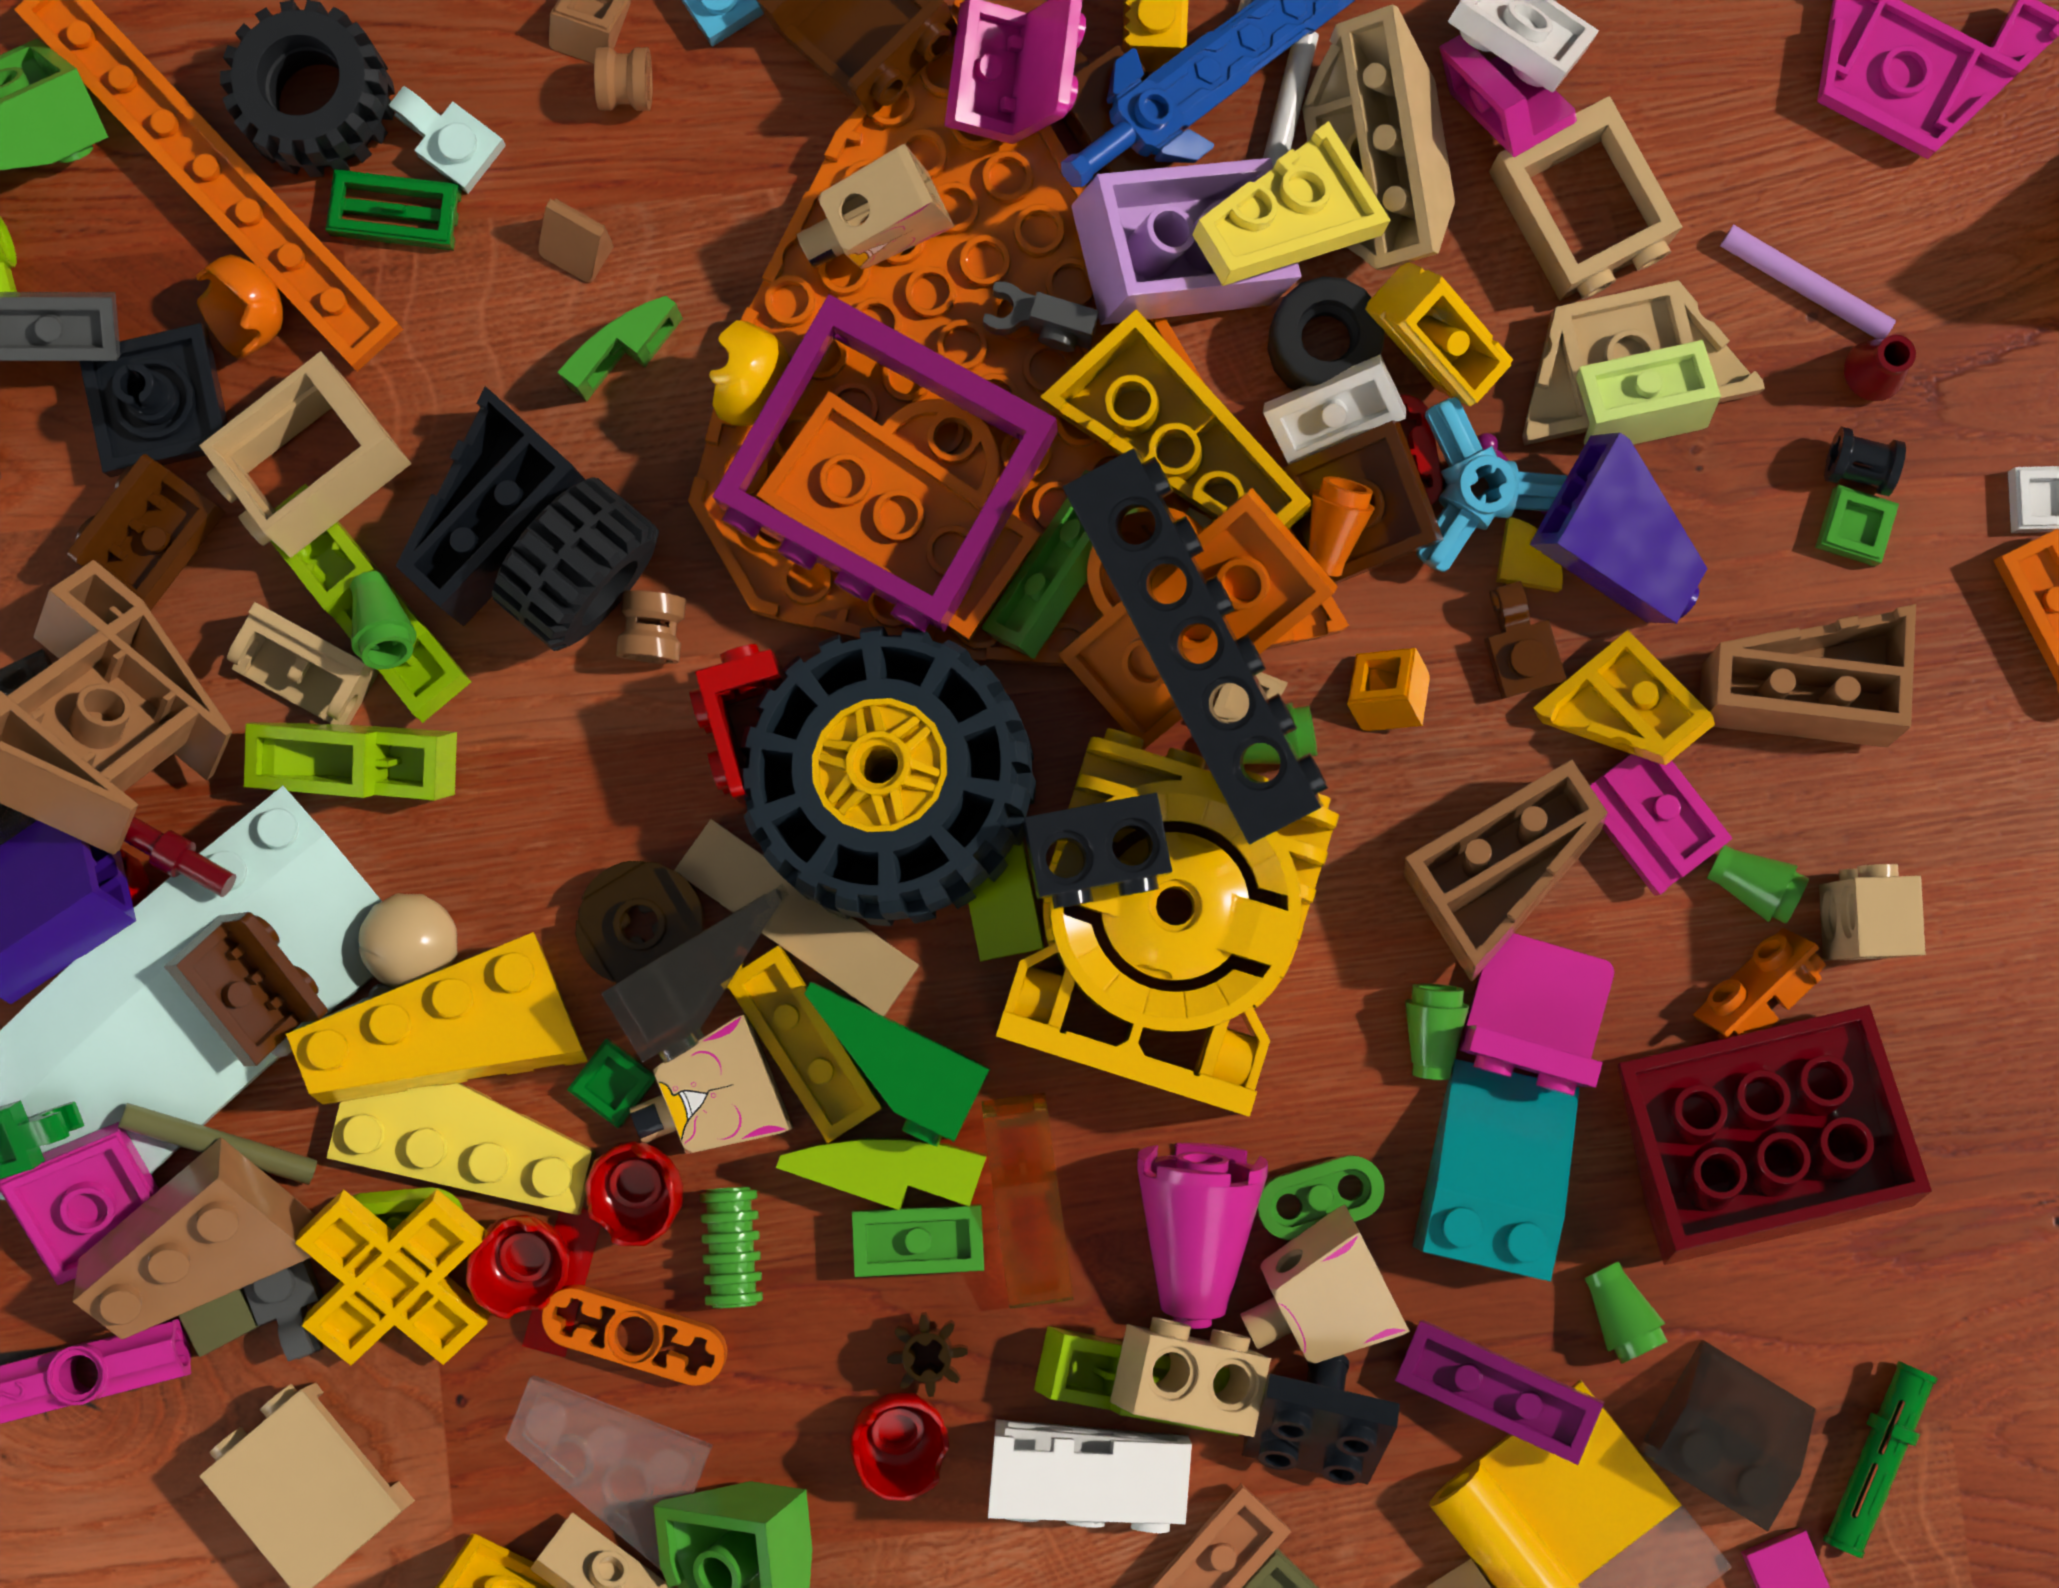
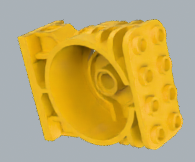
M1107 728L1104 738L1090 737L1068 809L1157 793L1163 822H1186L1200 825L1228 840L1245 858L1255 877L1257 888L1275 893L1276 907L1249 899L1248 890L1241 871L1223 849L1199 836L1178 832L1165 833L1172 872L1168 875L1157 877L1158 890L1120 897L1118 885L1091 889L1093 902L1075 906L1101 913L1105 934L1115 952L1133 969L1152 978L1168 981L1196 978L1219 967L1231 955L1262 964V967L1256 976L1233 969L1216 982L1190 991L1170 992L1149 988L1128 978L1110 962L1098 944L1092 924L1065 916L1064 908L1054 909L1052 897H1047L1043 899V920L1049 946L1019 962L996 1037L1250 1117L1257 1091H1255L1270 1043V1039L1254 1009L1258 1008L1274 991L1289 969L1303 932L1309 906L1313 903L1317 891L1315 887L1321 867L1326 862L1329 841L1333 830L1337 826L1340 815L1328 809L1331 798L1318 793L1324 806L1249 845L1211 771L1204 769L1206 762L1203 757L1174 748H1169L1165 757L1141 750L1144 743L1142 738L1123 731ZM1246 771L1256 781L1266 782L1269 780L1259 774ZM1122 829L1118 831L1113 838V843L1117 844L1136 830ZM1145 838L1132 845L1119 858H1116L1120 862L1131 866L1143 863L1149 850L1147 839ZM1058 841L1049 868L1051 872L1062 878H1071L1078 875L1084 863L1080 848L1069 841ZM1178 889L1190 898L1192 913L1186 923L1170 925L1159 917L1156 910V901L1163 891ZM1057 955L1064 973L1062 976L1034 966ZM1074 985L1087 1000L1102 1012L1129 1025L1122 1042L1113 1046L1069 1031H1065V1033L1060 1032ZM1240 1014L1251 1035L1227 1028L1229 1020ZM1207 1028L1194 1071L1147 1057L1138 1044L1142 1029L1159 1032H1183Z

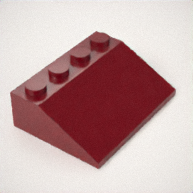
M1870 1005L1619 1063L1617 1066L1645 1204L1664 1265L1913 1207L1932 1192Z

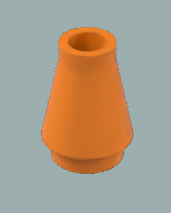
M1333 476L1324 477L1320 489L1312 492L1308 553L1328 576L1338 577L1342 575L1345 563L1375 508L1370 504L1373 494L1372 489L1361 483Z

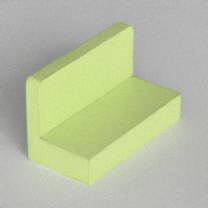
M1703 340L1580 366L1576 376L1590 422L1585 435L1584 445L1591 435L1620 432L1628 437L1634 445L1705 429L1709 426L1721 397Z

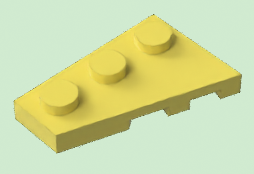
M1328 121L1313 133L1307 143L1296 151L1291 149L1280 157L1274 167L1255 182H1247L1201 217L1192 236L1222 286L1382 236L1391 220Z

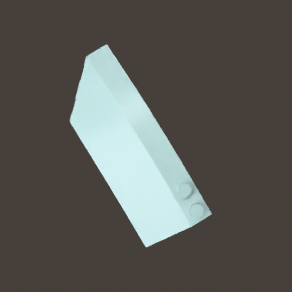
M284 786L280 787L199 853L236 874V881L226 896L220 897L182 874L177 877L171 876L134 907L136 922L86 955L74 960L0 1030V1107L21 1100L27 1117L31 1118L54 1107L75 1101L85 1126L69 1131V1137L55 1143L39 1146L42 1153L119 1122L126 1103L204 1126L224 1106L280 1058L270 1053L257 1066H243L164 967L220 915L251 912L253 915L263 918L274 928L280 940L278 946L293 965L306 971L316 982L319 989L317 996L328 1009V1012L322 1018L330 1015L374 978L362 962L359 954L360 945L358 937L360 926L371 908L382 902V900ZM312 1021V1022H302V1023H301L299 1026H297L294 1030L299 1029V1028H301V1027H304V1026H306V1025H308V1024H311V1023H313V1022H315V1021ZM126 1130L151 1174L181 1147ZM0 1192V1200H5Z

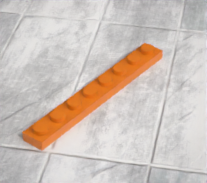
M23 0L14 8L20 17L53 51L77 68L83 83L254 264L266 272L275 286L357 372L404 330L92 0Z

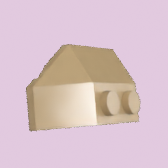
M1391 4L1335 25L1329 40L1332 45L1317 70L1302 108L1307 141L1311 139L1317 129L1329 121L1391 220L1382 236L1347 247L1363 258L1369 265L1380 271L1439 254L1455 204L1436 82L1399 8Z

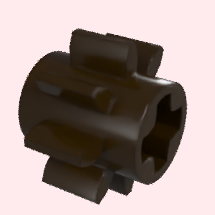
M922 1312L919 1320L920 1328L913 1333L899 1325L895 1329L896 1336L905 1343L903 1351H894L888 1354L887 1363H903L906 1373L900 1384L902 1389L910 1386L915 1379L919 1382H925L928 1396L934 1397L936 1380L945 1376L951 1382L958 1383L961 1376L959 1372L950 1365L951 1359L967 1355L968 1346L962 1344L952 1345L949 1336L955 1326L953 1320L945 1323L940 1330L936 1327H930V1318L927 1312ZM933 1339L938 1341L942 1345L938 1357L943 1364L938 1367L929 1362L923 1369L916 1366L914 1361L917 1351L912 1344L917 1341L926 1346Z

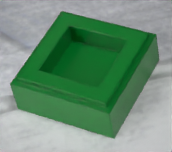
M606 1038L567 1090L616 1128H621L631 1115L630 1108L642 1101L657 1079L652 1070L611 1039Z

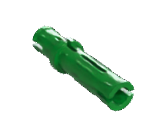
M1898 1361L1896 1364L1897 1369L1878 1413L1870 1412L1866 1424L1872 1428L1853 1473L1848 1480L1847 1487L1828 1533L1823 1538V1541L1861 1559L1865 1554L1864 1549L1882 1507L1887 1500L1908 1445L1916 1446L1921 1434L1915 1432L1932 1387L1938 1380L1937 1377L1901 1361ZM1903 1402H1905V1405H1904V1407H1903V1409H1902V1412H1901V1414H1900V1416H1899V1419H1898V1421H1897V1424H1895V1423H1896L1895 1420H1896V1418H1897V1416H1898V1413H1899V1411H1900V1409H1901V1406H1902ZM1891 1434V1438L1883 1454V1449L1885 1447L1889 1435ZM1878 1465V1469H1877L1876 1474H1875V1476H1874V1478H1873V1481H1872V1483H1871V1485H1870V1488H1869L1868 1493H1867V1495H1866V1497H1865V1500H1864V1502H1863V1504H1862V1507H1861V1509H1860V1512H1859L1858 1516H1856V1513H1857L1858 1508H1859V1506H1860V1504H1861V1501H1862V1499H1863V1497H1864V1494H1865L1866 1489H1867V1487H1868V1485H1869V1482H1870V1480H1871V1478H1872V1475H1873V1473H1874V1470H1875L1876 1466Z

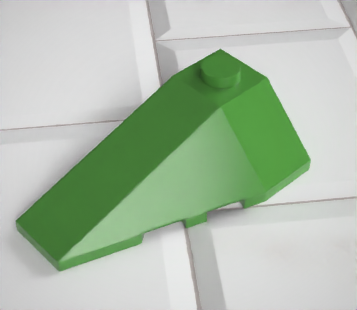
M38 38L0 55V170L48 165L57 161L60 163L73 162L87 156L93 150V144L108 138L80 74L72 64Z
M749 1481L660 1500L653 1506L660 1568L668 1587L677 1585L678 1588H810L812 1540L806 1489Z

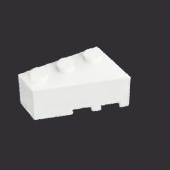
M996 1419L988 1518L1019 1522L1059 1520L1066 1521L1070 1525L1091 1528L1104 1527L1105 1522L1131 1523V1529L1149 1533L1170 1532V1524H1186L1192 1443L1188 1435Z

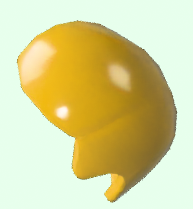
M736 320L718 338L721 346L729 354L728 362L723 368L711 370L709 377L715 384L712 405L717 416L729 424L746 427L755 423L791 359L783 343L773 334L750 322Z

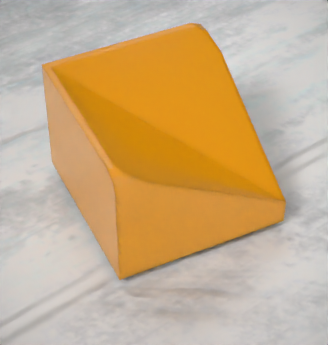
M1407 648L1356 654L1347 705L1361 729L1374 731L1423 726L1430 675L1417 649Z

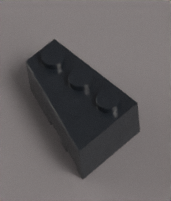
M486 386L476 403L480 409L464 441L458 439L450 455L453 463L437 496L431 494L396 564V567L463 627L491 599L498 571L507 554L525 529L555 498L570 487L586 480L568 460Z

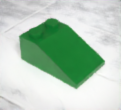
M810 982L804 994L893 1112L906 1118L902 1130L936 1147L942 1137L954 1142L990 1068L885 1016L877 1014L871 1009L822 985Z

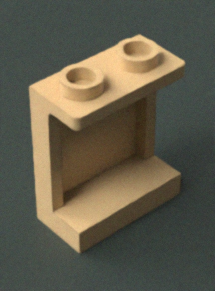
M316 1382L300 1391H297L290 1384L276 1394L260 1409L267 1419L249 1434L242 1427H239L209 1452L216 1462L199 1476L290 1588H314L415 1501L399 1481L391 1487L319 1401L318 1397L324 1392Z

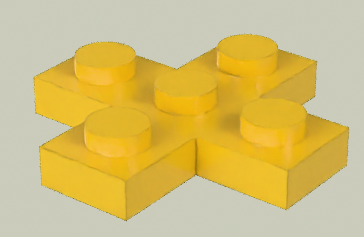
M343 1189L300 1230L295 1241L296 1245L340 1280L306 1313L301 1326L350 1366L394 1325L444 1365L487 1325L490 1316L489 1311L476 1304L473 1296L447 1276L482 1243L486 1229L441 1191L436 1189L392 1230Z

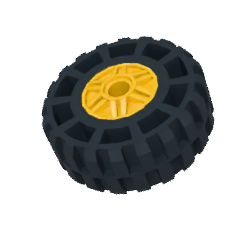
M884 626L861 628L860 639L844 643L838 634L819 642L818 645L821 650L819 654L806 662H803L798 655L782 669L787 678L776 691L765 688L754 706L761 714L756 727L749 726L744 729L740 750L746 756L745 768L739 771L743 788L748 797L743 798L747 805L744 819L751 836L761 846L765 859L789 884L808 900L811 899L828 912L839 917L849 919L852 916L865 919L870 925L892 926L894 920L910 918L914 924L936 919V911L951 904H954L957 909L961 908L976 898L973 890L980 886L987 878L995 882L1008 867L1005 857L1013 845L1021 846L1025 837L1022 821L1026 817L1029 805L1035 802L1036 780L1032 774L1033 750L1013 701L1007 695L995 674L986 665L980 666L976 663L968 650L950 640L943 644L935 642L927 631L922 632L918 629L906 627L902 631V635H888ZM897 770L890 780L879 783L885 773Z

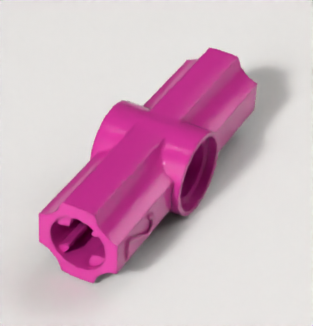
M179 1319L157 1324L123 1340L114 1335L0 1365V1424L72 1405H83L106 1396L190 1375L192 1352L188 1335L183 1330ZM82 1355L90 1358L98 1370V1378L93 1388L84 1386L76 1375V1365Z

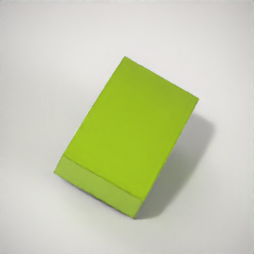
M1024 839L1021 846L1013 845L1005 857L1008 867L998 879L993 882L987 878L980 886L973 890L976 898L969 902V908L980 962L1044 948Z

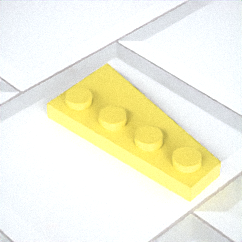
M456 1083L444 1086L437 1084L411 1088L405 1092L340 1102L326 1158L579 1215L581 1214L586 1194L585 1181L592 1168L596 1151L524 1114H520L492 1100L491 1097L469 1086Z

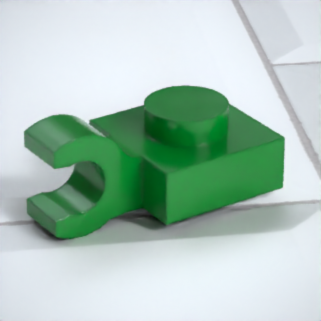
M21 1100L0 1107V1179L34 1169L45 1161L39 1146L63 1140L70 1136L69 1131L85 1126L75 1101L54 1107L31 1118L27 1117Z

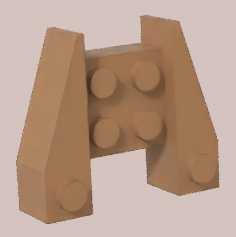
M92 560L49 590L33 638L58 657L59 660L8 696L0 691V803L114 855L121 849L138 804L126 795L124 791L173 753L205 780L210 779L219 764L232 734V729L145 602L99 563Z

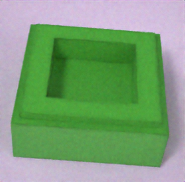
M1836 486L1832 490L1815 548L1874 567L1881 564L1899 503L1845 486Z

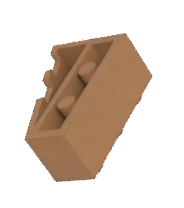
M1916 604L1898 607L1893 612L1858 618V615L1842 618L1833 624L1802 630L1796 627L1720 642L1701 666L1699 702L1713 715L1715 722L1713 727L1889 747L1911 727Z
M1572 759L1405 857L1403 876L1471 982L1602 830L1608 812Z
M221 1137L79 1258L72 1302L123 1340L311 1258L309 1254L295 1244L300 1230L315 1217V1214Z

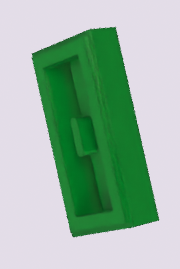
M335 169L325 230L330 236L454 251L455 237L453 232L454 226L458 224L457 203L461 202L462 189L458 184ZM346 189L442 200L441 209L345 198ZM343 213L432 223L439 224L438 230L348 220L342 219Z

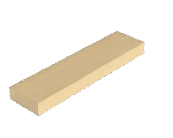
M712 819L707 823L674 870L862 1004L882 1016L887 1014L920 967L919 964L852 917L849 919L839 917L828 912L811 899L808 900L789 884L762 854Z

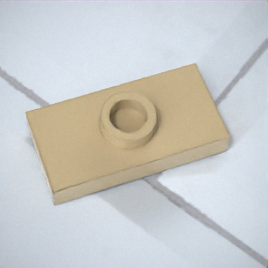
M573 1512L530 1568L555 1588H673L668 1587L663 1579Z

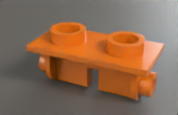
M1782 928L1776 935L1761 942L1755 949L1753 957L1730 979L1714 987L1708 995L1707 1001L1692 1015L1698 1021L1718 1031L1719 1034L1716 1036L1718 1040L1771 1028L1779 1020L1767 1005V1002L1772 997L1777 1000L1781 1007L1789 1010L1815 984L1822 980L1819 973L1826 967V964L1815 953L1819 949L1818 945Z

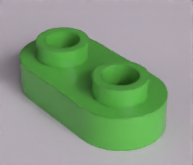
M1343 1155L1277 1175L1268 1180L1263 1188L1257 1208V1215L1267 1231L1285 1240H1293L1344 1204L1354 1222L1369 1217L1379 1208L1384 1197L1383 1177L1378 1168L1365 1158L1355 1155ZM1346 1175H1354L1360 1181V1192L1352 1199H1344L1338 1192L1339 1181ZM1285 1194H1294L1300 1203L1298 1213L1291 1218H1283L1277 1212V1201Z

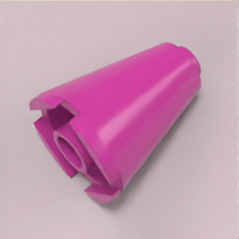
M1176 1143L1175 1155L1158 1157V1145L1145 1147L1138 1152L1137 1170L1161 1310L1173 1316V1321L1187 1324L1192 1329L1208 1328L1212 1325V1319L1220 1318L1226 1313L1267 1179L1268 1161L1259 1156L1255 1164L1251 1165L1247 1163V1150L1217 1144Z

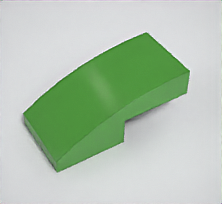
M663 296L626 312L586 341L557 373L569 389L585 401H588L625 353L643 367L647 366L683 320L677 304L667 296Z

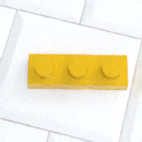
M780 945L724 980L827 1143H830L884 1108L853 1057L804 994L807 985Z

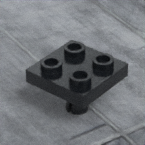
M202 323L120 341L121 355L117 361H79L102 472L109 477L121 475L125 469L134 465L143 454H147L161 465L207 456L199 445L228 423L209 331Z
M1344 1355L1318 1363L1308 1362L1307 1382L1269 1374L1265 1384L1254 1437H1244L1242 1456L1258 1459L1263 1465L1276 1470L1297 1468L1322 1474L1327 1480L1337 1484L1352 1485L1362 1483L1368 1485L1397 1429L1400 1403L1345 1391L1346 1375L1350 1361Z

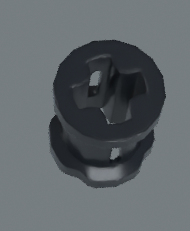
M1841 426L1829 448L1824 471L1825 481L1837 483L1842 478L1876 487L1877 494L1889 497L1896 488L1902 473L1906 456V444L1894 439L1889 444L1856 437L1853 434V429Z

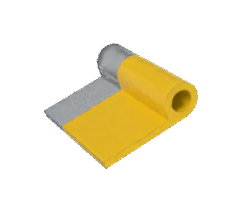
M1581 1379L1571 1386L1595 1397ZM1604 1407L1600 1412L1578 1465L1509 1434L1448 1481L1429 1503L1432 1510L1495 1588H1706L1732 1568L1729 1561Z

